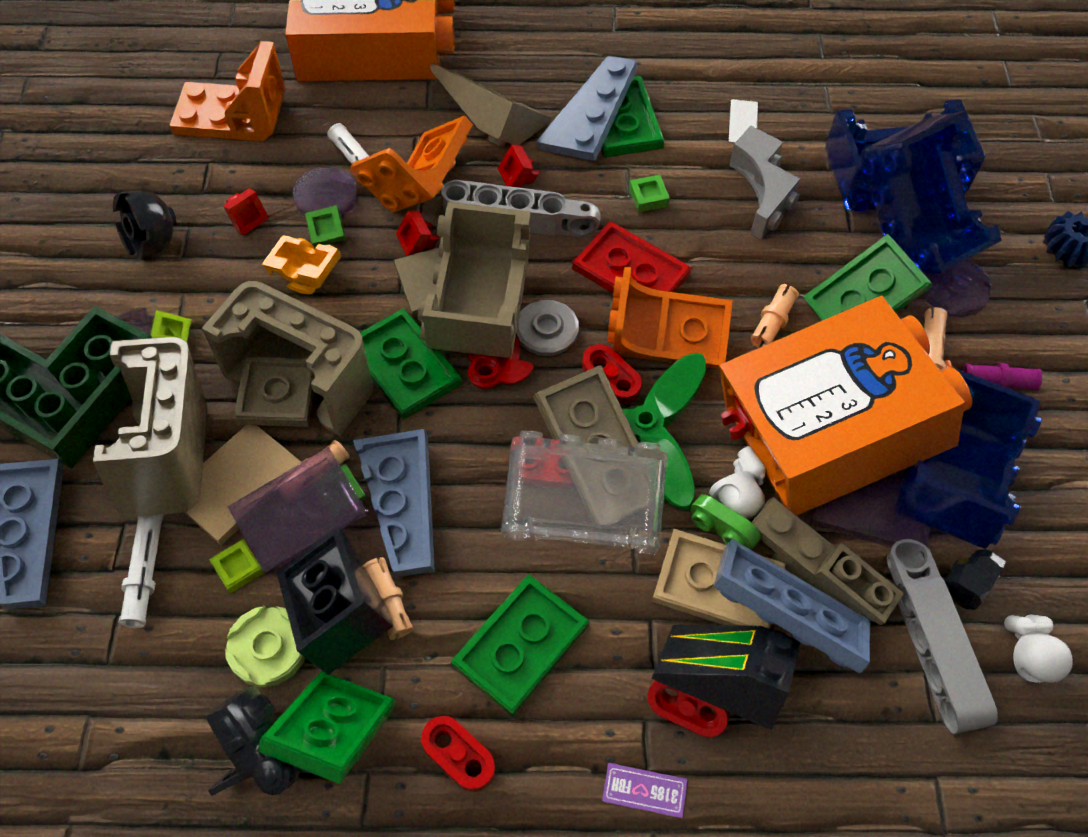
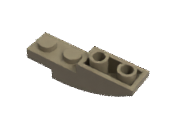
M774 497L766 502L752 521V524L755 525L761 534V541L775 551L772 556L774 560L786 563L785 568L789 572L871 621L880 625L884 624L904 594L844 544L839 543L833 546Z

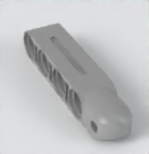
M463 180L448 181L441 189L444 216L447 203L455 202L531 211L530 233L585 237L594 233L600 225L601 213L597 206L586 201L565 199L563 195L556 192ZM587 225L588 229L581 230L580 226Z
M911 539L897 541L888 551V568L895 586L904 593L898 602V606L946 728L950 733L958 734L995 726L998 720L995 702L931 551L919 541Z

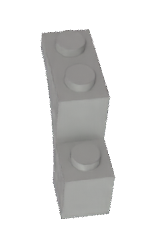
M750 125L734 143L729 166L741 173L755 190L759 209L755 213L750 234L761 240L769 230H776L783 218L784 211H791L797 203L800 194L796 191L800 178L779 168L783 159L780 156L783 142Z

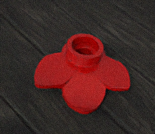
M515 337L511 359L467 353L471 362L468 368V378L475 387L480 389H490L499 383L509 385L520 383L532 373L534 368L532 363L519 360L520 342L517 337ZM483 372H489V373H490V375H487V376H483V375H480V374L483 373Z

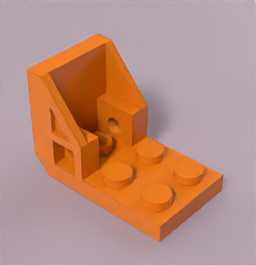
M261 41L238 68L235 77L237 86L185 82L169 125L172 134L263 142L273 134L286 90L274 42Z

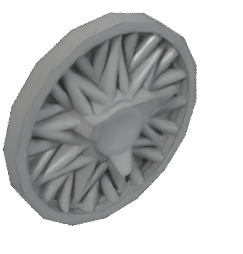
M540 300L530 303L520 311L516 336L520 344L529 352L540 356H554L567 351L574 345L579 335V321L574 311L567 305L555 300Z

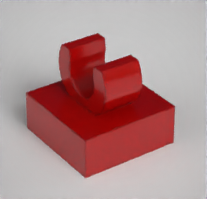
M511 145L498 166L506 186L522 188L525 182L534 183L540 174L539 171L533 170V160L528 158L523 147Z
M250 188L241 194H234L223 205L233 226L241 235H245L269 219L257 193Z
M408 210L396 232V236L406 256L421 253L424 248L432 249L439 240L437 235L431 234L430 230L433 226L431 223L424 221L420 211Z
M734 396L735 409L726 410L721 414L722 423L724 426L730 423H739L729 429L732 440L741 439L747 430L751 437H753L756 428L737 397Z

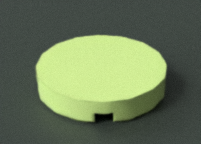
M266 606L254 608L243 614L234 623L227 636L226 660L233 673L249 685L262 688L279 685L293 677L305 660V657L297 652L286 608H267Z

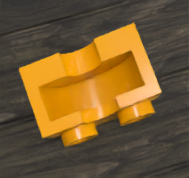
M283 235L262 265L271 276L274 272H277L281 277L289 281L287 288L301 294L311 295L325 282L340 260L341 253L331 245L318 244L314 249L313 245L303 238L297 239Z

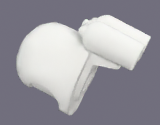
M747 446L738 452L739 458L733 463L735 474L729 475L713 484L709 494L712 498L746 519L751 520L757 516L765 505V495L760 485L764 483L763 479L766 468L752 448Z
M1030 614L1026 617L1010 615L1005 619V628L1008 631L1014 632L1015 636L1019 639L1014 648L1013 660L1018 674L1023 679L1030 682L1054 683L1061 681L1070 673L1073 664L1071 651L1062 640L1049 636L1054 627L1050 618Z

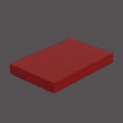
M611 221L605 225L572 262V270L611 293L614 292L616 276L623 277L624 267L631 268V277L637 283L651 289L667 292H676L689 277L692 269L691 266Z

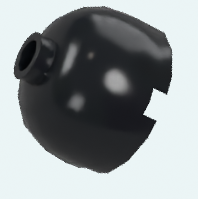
M136 190L116 194L113 200V212L120 211L121 221L115 224L121 242L130 255H134L137 252L135 259H142L160 253L170 244L174 232L173 227L176 226V216L173 209L167 207L165 202L157 195L147 191Z

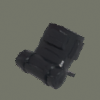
M255 685L241 690L217 704L205 716L222 749L235 767V769L226 773L208 790L211 796L252 776L262 792L269 795L281 794L298 779L299 774L303 771V769L258 752L260 739L277 721V718L274 715L276 708L263 692L260 693Z

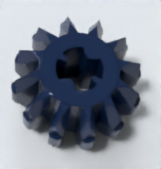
M1067 211L1062 217L1057 216L1048 227L1043 242L1047 245L1046 253L1056 255L1055 262L1063 260L1068 268L1073 264L1079 267L1088 264V218L1084 216L1082 211L1077 215Z

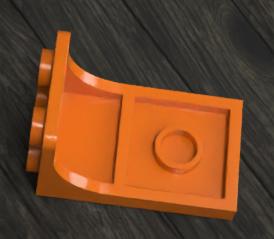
M464 115L424 132L407 163L394 150L387 148L354 162L350 167V172L361 185L380 200V203L392 213L433 199L443 188V180L447 172L454 167L457 153L468 141L467 135L473 124Z
M624 267L623 277L616 276L607 343H614L613 350L620 356L675 363L686 355L699 353L705 358L706 368L720 370L719 365L726 362L733 300L651 289L633 280L631 268Z

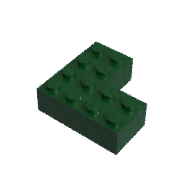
M94 306L47 360L0 334V428L53 459H59L62 464L72 469L131 399L119 366H114L110 357L112 341L152 338L151 335L97 306Z

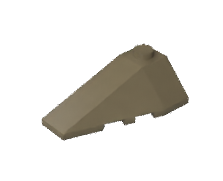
M433 63L431 64L430 70L475 126L489 134L487 140L502 147H505L506 142L519 146L548 125L551 117L523 103L509 99L507 96L484 87L482 84Z

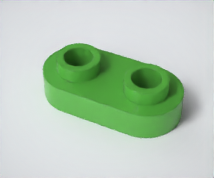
M701 494L692 503L690 511L694 524L705 532L711 530L722 537L726 545L733 539L752 550L761 540V534L754 524L711 496Z

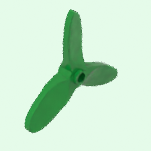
M699 353L686 355L669 367L655 382L643 405L635 409H622L657 481V486L664 498L672 506L680 510L690 509L694 502V480L680 446L665 427L685 411L703 383L706 374V361L704 356Z

